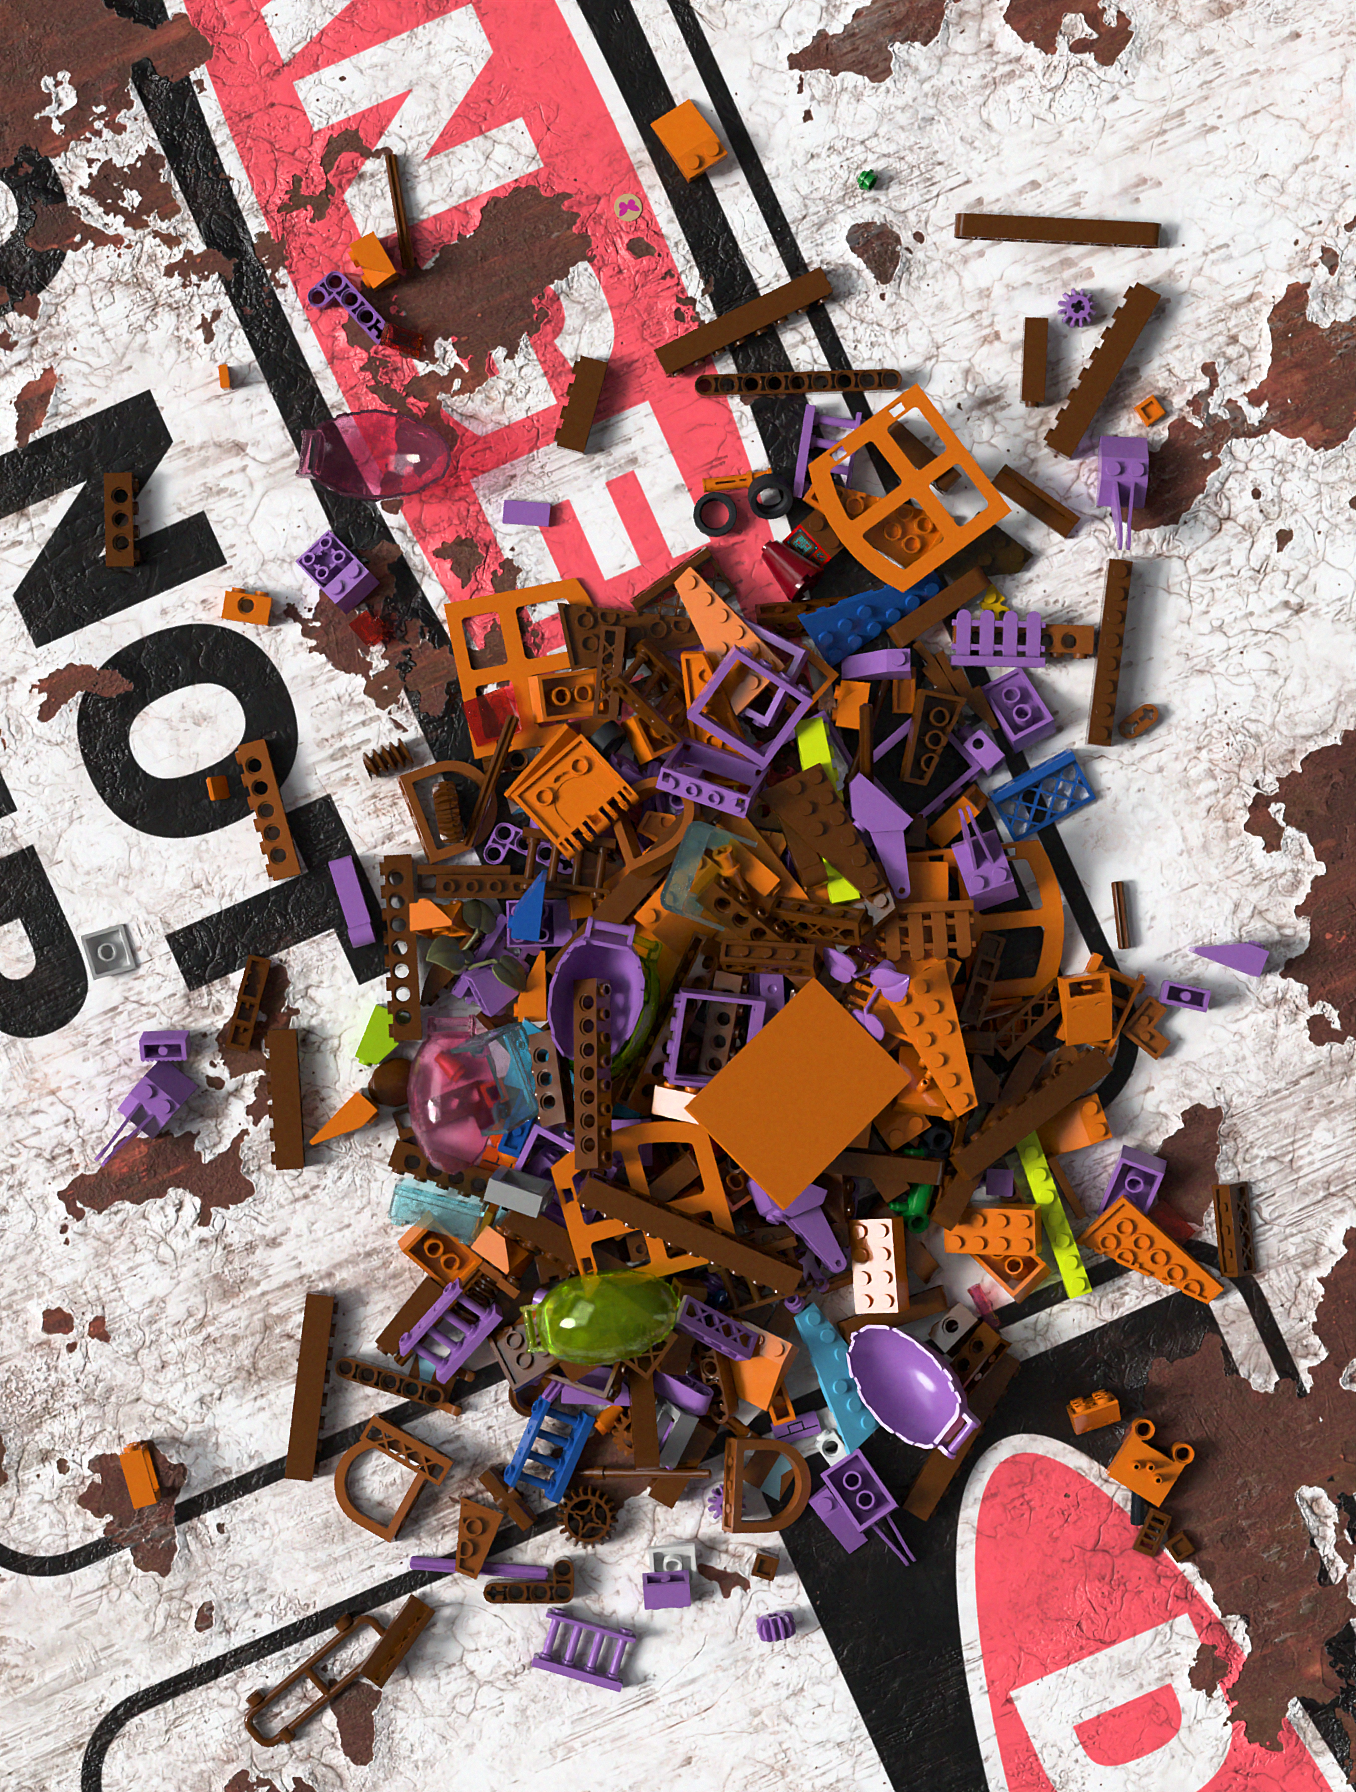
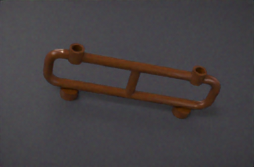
M348 1613L344 1614L334 1623V1627L339 1633L265 1695L259 1688L252 1692L245 1700L251 1708L245 1714L244 1726L253 1739L261 1746L267 1748L275 1747L282 1741L285 1744L290 1743L297 1736L294 1732L359 1677L361 1674L357 1670L364 1660L331 1688L328 1687L312 1667L363 1624H369L381 1637L386 1628L378 1619L371 1615H361L353 1620ZM305 1674L323 1695L293 1721L285 1725L274 1737H264L253 1724L254 1717Z

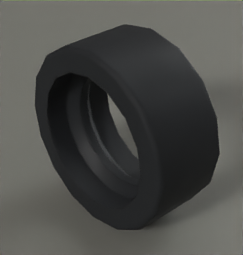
M768 473L758 476L751 482L748 488V500L752 512L758 517L766 520L777 519L784 516L793 505V493L788 480L781 475ZM778 488L784 492L783 498L776 504L763 505L757 501L758 494L765 489Z
M711 492L703 495L694 507L693 519L695 526L701 533L710 537L726 535L736 523L737 509L735 503L729 496L723 493ZM719 501L727 507L729 518L722 527L710 528L703 522L701 513L703 507L708 502Z
M611 720L597 729L588 742L607 761L609 755L612 752L616 754L624 744L627 732L615 721Z

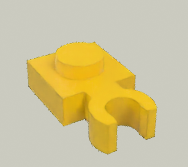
M992 584L986 588V595L978 604L984 611L992 610L995 621H1002L999 618V612L1011 610L1000 604L1005 598L995 585Z

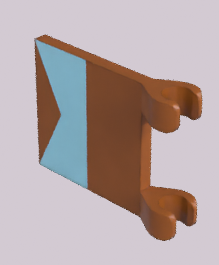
M416 1354L409 1374L443 1385L447 1391V1397L445 1401L435 1408L451 1415L459 1416L463 1410L462 1406L448 1402L457 1377L472 1382L475 1379L476 1373L459 1367L447 1382L443 1384L436 1378V1366L419 1354ZM414 1382L408 1383V1391L412 1394L418 1393V1385ZM436 1389L430 1390V1398L434 1401L440 1400V1392Z
M750 1430L746 1437L762 1436ZM755 1450L743 1471L744 1481L780 1501L794 1477L790 1463L775 1450Z

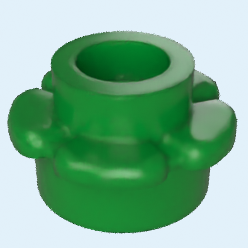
M872 169L869 171L864 170L857 180L859 188L868 192L872 190L878 180V175L874 174Z

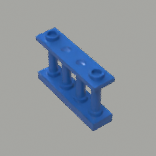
M540 1395L532 1406V1415L512 1462L505 1469L504 1481L513 1488H515L518 1480L545 1490L544 1495L550 1501L559 1504L596 1418L589 1412L581 1409L576 1416L549 1407L551 1402L543 1399L542 1395ZM545 1416L572 1425L570 1435L565 1438L540 1429ZM536 1437L562 1446L563 1451L560 1458L555 1459L531 1450ZM530 1459L554 1468L551 1479L547 1481L522 1472L526 1460Z

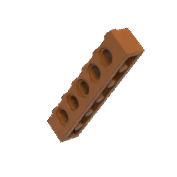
M1046 624L1045 628H1041V636L1049 635L1052 639V644L1048 648L1045 647V652H1040V657L1041 653H1050V658H1064V654H1073L1074 659H1087V655L1093 654L1094 626ZM953 626V644H956V626ZM971 626V634L973 632L980 633V626ZM994 627V635L996 633L1003 634V627ZM1018 627L1017 636L1019 634L1026 635V628ZM1069 635L1075 639L1073 648L1064 646L1063 639L1065 636Z
M261 739L237 746L238 751L235 752L238 765H243L244 774H241L244 788H249L251 795L247 797L250 810H255L257 817L253 819L257 833L261 832L263 841L259 842L263 855L267 854L269 861L268 864H265L268 877H273L274 881L303 874L267 740ZM254 759H258L262 763V767L258 772H252L250 769V762ZM261 781H264L268 786L267 792L263 795H259L256 792V785ZM266 804H271L274 808V813L271 817H265L262 814V807ZM273 826L280 830V836L276 840H272L268 836V830ZM277 849H283L286 852V859L283 862H277L274 858V853Z

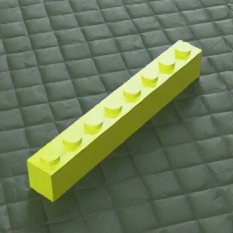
M822 716L798 721L794 727L802 771L821 763L841 803L844 804L842 790H837L836 782L839 781L837 767L833 768L831 759L835 758L833 746L828 745L826 738L830 736L828 723H823ZM821 856V861L825 866L829 879L827 890L830 904L845 905L859 900L861 894Z
M1034 1130L1016 1144L1015 1149L1035 1204H1041V1221L1067 1295L1070 1299L1093 1291L1037 1133Z

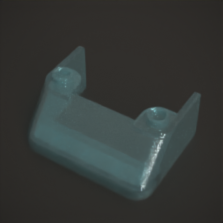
M696 820L689 823L660 895V903L663 908L724 931L725 927L723 924L701 916L703 906L695 901L698 894L690 892L698 866L706 847L715 850L722 845H728L730 838L753 847L757 846V842L706 822Z
M521 1023L507 1024L475 1035L450 1049L452 1054L470 1052L476 1059L486 1057L501 1099L496 1101L492 1108L495 1124L481 1132L482 1136L510 1133L538 1115V1101L534 1093L536 1088L535 1080L531 1072L532 1059L528 1050L529 1038Z
M398 1179L395 1183L387 1218L391 1219V1224L404 1227V1224H409L459 1238L458 1242L471 1246L472 1242L476 1241L480 1234L484 1215L488 1207L487 1204L483 1203L481 1206L402 1184V1179Z

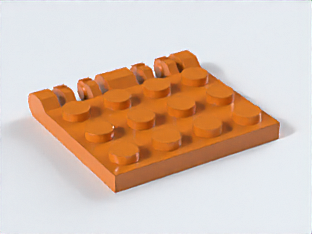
M582 734L511 795L514 801L569 861L577 854L566 843L567 839L579 852L584 849L580 841L576 840L573 836L576 831L580 830L583 836L590 842L595 839L585 828L584 824L588 823L598 835L611 825L600 810L604 809L614 821L619 818L617 812L608 805L609 802L615 799L618 805L627 811L630 807L619 795L620 793L632 805L640 800L634 790Z
M879 928L876 935L885 939V929ZM900 935V945L909 944V938ZM874 939L872 943L880 949L881 946L886 945L885 942ZM926 950L921 961H914L910 957V951L901 952L899 961L893 964L898 973L910 975L911 980L942 960H937L934 957L933 950ZM868 952L866 956L878 963L882 960H888L887 957L884 959L873 952ZM947 956L944 960L950 986H952L962 962ZM864 962L860 972L868 969L870 966H876ZM870 973L859 977L871 983ZM855 981L853 987L859 991L869 993L868 999L865 1002L857 996L849 995L847 1000L862 1006L863 1010L861 1011L864 1012V1008L877 986L873 985V988H870ZM880 990L869 1009V1014L877 1016L882 1021L885 1032L912 1044ZM844 1004V1008L850 1015L855 1009H858L849 1004Z

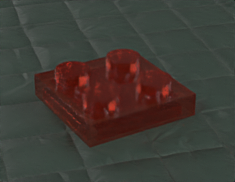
M504 687L461 703L477 747L498 740L507 715L515 716ZM519 724L517 725L515 733L521 731Z

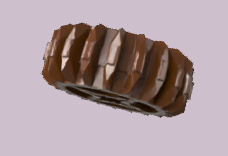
M442 781L434 784L432 792L441 841L450 844L457 843V841H461L464 838V828L456 784L453 781Z
M590 1485L588 1487V1492H584V1487L580 1486V1494L577 1495L576 1491L572 1489L571 1495L573 1498L564 1495L563 1499L567 1504L559 1503L558 1507L564 1511L556 1512L557 1517L563 1518L557 1521V1526H565L560 1530V1534L569 1533L565 1538L567 1542L572 1537L575 1538L573 1546L576 1547L579 1541H582V1548L586 1549L587 1542H591L593 1549L596 1547V1540H598L600 1545H604L603 1536L609 1540L611 1539V1534L608 1530L616 1532V1527L611 1525V1523L619 1522V1518L612 1517V1515L618 1513V1509H610V1507L615 1505V1501L606 1502L610 1495L605 1493L601 1497V1488H598L595 1494L592 1493L593 1486ZM591 1499V1502L585 1508L573 1507L580 1500ZM597 1503H600L605 1509L607 1521L602 1520L601 1517L596 1515ZM592 1507L591 1517H594V1519H589L583 1527L584 1517H581V1515H586ZM568 1513L573 1514L580 1521L577 1532L569 1523ZM590 1526L602 1527L595 1534L583 1535Z

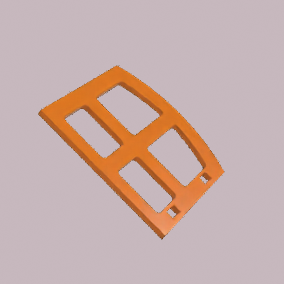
M918 383L914 384L808 464L812 485L820 507L840 541L871 573L901 592H905L1012 512ZM901 402L905 410L893 417L889 411ZM915 407L920 410L946 445L945 452L920 470L914 468L887 431L892 423ZM872 441L902 482L897 488L857 518L851 520L848 518L839 500L830 471L867 442ZM843 446L847 453L835 461L830 455ZM955 464L961 465L988 502L986 509L963 526H958L929 487L931 482ZM915 498L943 535V541L910 566L902 569L875 550L863 538V534L907 500Z
M576 578L444 604L475 759L494 755L497 741L500 736L486 738L484 735L476 695V688L479 686L503 681H511L513 684L521 731L514 733L511 742L512 746L509 747L508 752L516 749L524 750L544 746L563 725L559 724L542 728L538 723L534 724L528 677L571 668L568 653L563 652L527 659L524 654L516 610L518 607L562 598L566 599L569 604L594 607L589 596ZM496 612L500 619L508 661L503 665L473 670L470 665L462 620L468 617ZM611 663L605 664L609 670L612 668ZM609 675L604 679L606 693L611 691V687L606 683L607 679L610 678ZM607 700V706H608V712H609V701ZM590 716L588 719L569 722L568 724L571 726L581 724L583 732L579 733L584 737L592 736L597 729L610 720L597 719Z
M1038 839L1001 843L1003 849L1015 848V855L1005 856L1007 861L1021 859L1028 861L1039 888L1042 907L980 914L979 911H973V914L969 915V918L974 917V924L970 925L971 941H976V948H971L970 957L965 959L966 982L951 986L954 1003L962 1002L983 931L1032 926L1044 927L1041 957L1035 976L995 980L990 999L1037 995L1053 978L1057 977L1064 941L1063 906L1056 875ZM952 848L906 852L907 862H930L928 857L943 855V862H948V867L955 866L957 868L960 901L970 900ZM955 925L948 926V935L956 934Z
M657 1121L613 1130L612 1153L615 1151L622 1153L631 1188L650 1196V1192L640 1160L638 1146L654 1142L691 1143L703 1180L704 1191L666 1202V1204L691 1215L710 1211L715 1226L735 1234L708 1133L699 1124L686 1121ZM574 1149L552 1165L551 1171L586 1297H589L596 1290L602 1279L605 1278L601 1277L598 1273L591 1244L595 1241L640 1229H630L622 1221L615 1218L614 1220L605 1219L591 1224L584 1222L572 1180L573 1175L581 1171L575 1169ZM571 1188L574 1200L566 1203L563 1189ZM644 1234L651 1262L648 1265L608 1275L607 1277L619 1286L625 1287L708 1264L709 1262L708 1259L701 1256L696 1258L688 1253L669 1258L662 1239L658 1237L653 1239ZM590 1257L593 1269L585 1271L582 1258Z

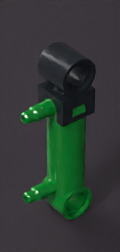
M930 1121L931 1126L922 1132V1137L925 1141H919L917 1149H905L903 1151V1154L935 1157L947 1161L949 1152L946 1149L952 1142V1136L940 1122ZM912 1183L907 1202L889 1203L890 1210L900 1211L899 1216H903V1224L913 1234L924 1232L929 1225L927 1214L935 1185Z

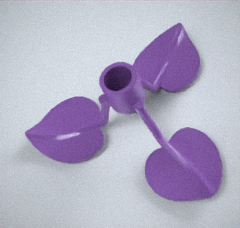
M824 947L823 957L825 966L830 975L838 981L848 983L853 977L858 978L870 973V981L877 988L864 1008V1012L855 1009L851 1016L876 1042L882 1040L885 1036L884 1024L877 1016L869 1014V1009L880 990L889 1001L900 1002L908 992L910 975L898 973L895 965L889 960H882L876 967L870 966L868 969L857 973V965L850 957L832 948Z

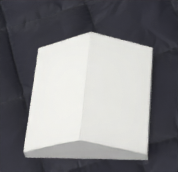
M123 924L78 936L92 981L136 968Z
M694 1543L648 1546L650 1573L689 1570V1583L697 1584Z

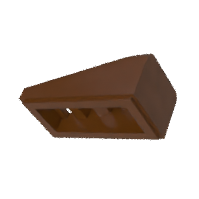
M1149 1506L1144 1517V1524L1141 1525L1132 1549L1154 1558L1170 1524L1172 1515ZM1152 1517L1163 1520L1162 1524L1152 1521ZM1148 1525L1159 1528V1531L1155 1532L1148 1529ZM1148 1533L1155 1536V1541L1144 1537V1534ZM1143 1541L1151 1544L1152 1548L1149 1549L1139 1544Z

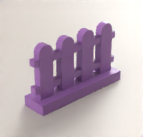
M962 609L957 613V620H952V626H956V644H951V650H956V655L950 656V666L1045 668V658H1040V652H1045V646H1040L1041 628L1046 627V622H1041V615L1038 612L1032 611L1027 615L1026 621H1018L1016 612L1007 611L1003 616V621H994V613L990 610L983 611L980 615V620H971V613L966 609ZM971 626H980L979 644H970ZM994 627H1003L1002 645H994ZM1018 627L1026 628V645H1017ZM970 650H979V656H970ZM994 651H1002V657L993 656ZM1017 651L1026 652V656L1017 657Z
M496 914L495 930L491 934H484L482 937V941L473 953V964L484 961L486 956L490 957V959L496 958L499 960L501 956L509 955L516 958L522 964L525 975H527L530 967L524 962L527 954L532 956L538 955L541 947H518L522 950L518 957L503 949L507 943V917L502 914ZM497 937H502L499 944L496 945L494 942ZM488 965L474 968L472 971L467 968L459 976L450 994L460 999L462 996H465L464 1002L469 1005L472 1001L478 1004L464 975ZM506 1006L499 1010L495 1015H503L506 1011Z

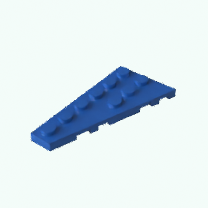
M933 570L905 592H901L886 584L883 589L877 591L869 590L840 600L838 604L826 608L823 606L817 608L816 612L808 615L803 613L797 615L825 662L832 667L945 588Z

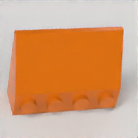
M695 846L636 913L634 918L680 957H683L694 931L712 938L724 925L695 901L700 889L717 872L721 875L720 865L700 847ZM722 897L724 901L730 902L729 899Z
M712 1305V1309L725 1315V1310ZM709 1314L705 1318V1323L708 1327L714 1325ZM732 1315L728 1316L730 1319L759 1334L750 1360L735 1361L729 1357L736 1394L743 1400L768 1412L799 1348L739 1317L733 1318ZM729 1325L721 1326L724 1336L732 1335ZM742 1334L739 1338L742 1346L746 1347L749 1336ZM694 1357L699 1367L693 1374L702 1378L698 1357Z

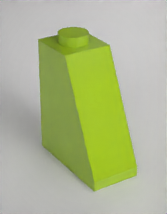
M379 1004L375 1005L355 1054V1057L359 1058L358 1062L368 1067H371L372 1064L377 1065L400 1044L394 1043V1038H389L388 1024H393V1014L388 1015V1009ZM399 1014L398 1021L401 1024H408L411 1021V1017Z

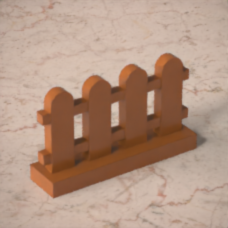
M973 900L897 904L898 911L880 926V929H885L886 943L885 946H881V953H886L887 959L892 963L899 961L901 952L910 951L912 960L921 961L926 950H933L934 957L937 960H944L948 955V949H957V955L961 959H967L971 955V948H976V941H971L970 925L974 924V917L969 918V915H972L974 911ZM954 915V918L946 919V916ZM922 917H931V920H922ZM899 918H907L908 921H899ZM955 925L956 942H947L946 926ZM923 927H932L933 943H924ZM899 928H908L909 944L900 945Z

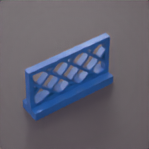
M1068 748L987 793L1014 842L1028 837L1096 799L1076 761V757ZM1073 765L1076 771L1074 781L1062 778L1064 769ZM1048 778L1057 780L1053 793L1042 790L1044 780ZM1078 778H1080L1082 784L1077 783ZM1061 781L1072 784L1069 797L1057 794ZM1076 785L1084 787L1089 796L1082 800L1074 799L1073 794ZM1028 789L1037 791L1033 804L1021 801L1024 791ZM1040 792L1052 795L1049 808L1037 805ZM1056 797L1068 800L1064 810H1052ZM1008 800L1016 802L1013 815L1004 813L1000 805ZM1020 804L1032 807L1028 819L1017 817ZM1036 808L1047 811L1045 820L1040 823L1032 821ZM1015 819L1027 822L1025 831L1016 836L1013 831Z

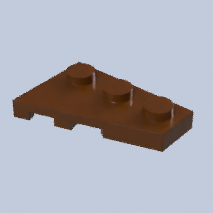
M889 887L867 898H862L845 905L847 907L866 909V918L861 926L862 941L869 932L881 926L898 911L892 889ZM842 930L848 936L855 937L854 930ZM834 942L837 951L845 955L854 946Z

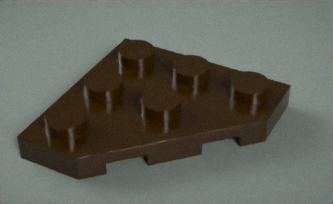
M994 524L939 565L937 569L953 581L958 580L978 565L981 566L988 577L1016 574L1021 571L1033 554Z

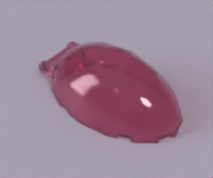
M379 409L360 410V412H344L336 415L335 418L320 423L316 430H301L303 439L299 468L296 470L295 476L304 479H316L319 484L350 499L369 503L410 499L436 487L445 477L452 463L449 444L432 426L423 424L406 414ZM312 439H316L312 470H308Z
M471 1014L469 1017L446 1018L428 1016L427 1038L419 1046L411 1063L407 1086L411 1127L420 1151L435 1169L452 1175L472 1167L486 1151L490 1134L493 1133L497 1120L500 1087L496 1062L487 1043L476 1034L475 1014ZM468 1026V1032H436V1027Z

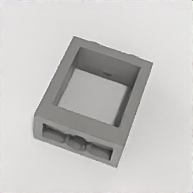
M500 1165L489 1178L483 1200L537 1218L541 1212L546 1211L548 1205H551L555 1192L552 1191L554 1183Z
M659 1394L655 1402L659 1444L672 1418L675 1419L663 1446L659 1445L660 1467L665 1468V1466L675 1468L699 1418Z

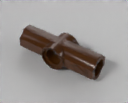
M494 1465L478 1477L479 1481L491 1493L498 1507L504 1513H508L522 1531L529 1528L538 1519V1516L523 1500L524 1498L516 1487H510Z

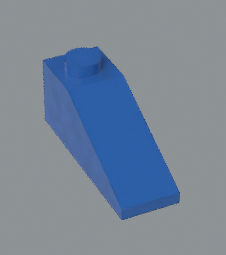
M548 870L541 871L516 904L514 915L509 914L507 928L512 929L511 938L539 942Z

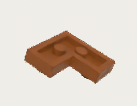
M1148 995L1124 1024L1120 1032L1153 1059L1157 1060L1171 1042L1153 1027L1168 1009Z
M485 1260L479 1268L497 1282L496 1286L514 1299L523 1288L520 1285L522 1282L520 1279L506 1275L488 1260Z

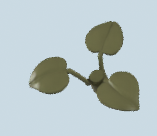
M476 898L467 901L462 908V917L468 926L476 929L474 935L463 949H459L457 940L451 936L442 935L438 937L430 946L426 961L436 963L450 970L455 975H460L467 968L472 971L474 968L493 963L495 965L492 967V972L497 980L505 986L523 993L526 989L525 971L522 964L516 958L503 955L499 960L494 958L473 964L474 956L468 949L478 937L480 931L485 934H491L495 930L496 918L491 908L483 901Z

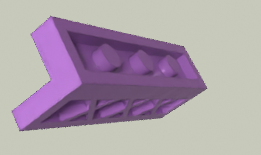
M689 1295L683 1296L678 1313H668L665 1321L735 1361L750 1360L759 1335ZM689 1304L694 1306L696 1312L694 1317L686 1315ZM711 1315L714 1325L711 1327L706 1326L703 1316ZM722 1325H729L732 1335L724 1336ZM742 1334L749 1336L746 1347L742 1346L739 1338Z

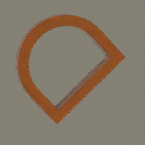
M454 760L440 761L396 778L429 865L472 848L463 845V841L440 850L436 848L413 783L436 774L451 772L469 778L481 791L486 776L480 770L465 762ZM495 791L493 792L475 846L488 836L494 826L497 816Z
M651 777L630 786L640 798L634 805L622 793L619 795L632 809L651 796L667 791L656 788L658 777ZM681 797L684 805V817L676 834L664 845L642 855L628 814L630 809L627 811L623 810L615 799L609 802L608 805L617 812L619 817L616 821L611 817L610 819L628 872L644 880L679 858L689 848L697 835L701 821L700 803Z
M383 1436L372 1437L370 1439L376 1442L383 1440ZM397 1439L388 1441L390 1449L398 1453L403 1452L400 1441ZM360 1441L346 1451L337 1466L334 1477V1490L337 1501L343 1512L353 1522L389 1543L396 1542L429 1480L419 1474L416 1475L389 1526L367 1515L353 1502L348 1489V1476L353 1463L361 1454L374 1448L364 1441ZM383 1442V1443H379L380 1445H382L383 1447H385V1443H384V1442ZM406 1445V1449H407V1450L412 1449V1448H410L409 1446ZM419 1452L408 1453L410 1460L418 1464L423 1463ZM426 1457V1461H427V1462L432 1461V1460H430L429 1458ZM437 1463L428 1465L430 1475L433 1474L438 1465Z
M726 1437L722 1530L729 1533H771L791 1525L805 1509L811 1491L810 1471L804 1457L793 1446L780 1440L765 1437ZM745 1450H775L787 1459L793 1469L795 1476L793 1496L785 1509L771 1518L741 1520Z

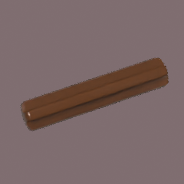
M1114 881L1111 883L1118 948L1121 950L1131 948L1125 886L1123 881Z

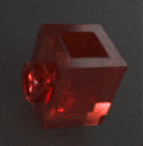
M367 610L349 624L351 629L367 647L371 644L375 647L384 639L382 635L385 633L383 630L385 624L377 615L372 617Z

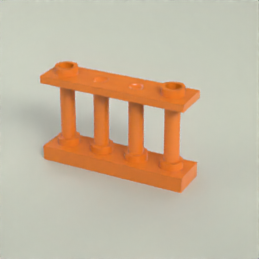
M1092 952L1083 973L1104 970L1109 972L1111 979L1132 988L1127 1000L1112 994V1005L1122 1009L1117 1022L1112 1020V1039H1109L1107 1043L1104 1041L1086 1043L1092 1047H1098L1099 1050L1103 1051L1102 1054L1107 1059L1108 1057H1113L1117 1049V1045L1114 1043L1137 994H1142L1147 982L1144 981L1146 976L1138 974L1137 978L1134 979L1104 965L1105 962H1102L1103 956ZM1062 1018L1054 1037L1065 1041Z

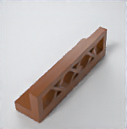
M378 1413L372 1416L360 1437V1440L438 1486L442 1484L448 1471L456 1461L454 1458ZM373 1426L381 1430L383 1440L375 1442L367 1437ZM386 1433H387L388 1435L392 1436V1437H391V1438H387V1437H386ZM395 1439L400 1441L403 1452L393 1453L390 1451L388 1441ZM383 1442H384V1443H385V1447H383V1446L380 1445L379 1443H383ZM406 1445L409 1446V1447L412 1448V1449L407 1450V1449H406ZM419 1452L423 1463L418 1465L410 1463L408 1453ZM403 1454H404V1455H405V1459H403V1458L400 1457L399 1455H403ZM426 1457L429 1458V1459L432 1460V1461L427 1462V1461H426ZM437 1463L444 1467L439 1479L430 1475L428 1465ZM424 1466V1467H425V1471L422 1470V1469H420L419 1467Z

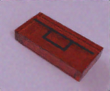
M385 322L379 345L411 357L419 358L424 335Z

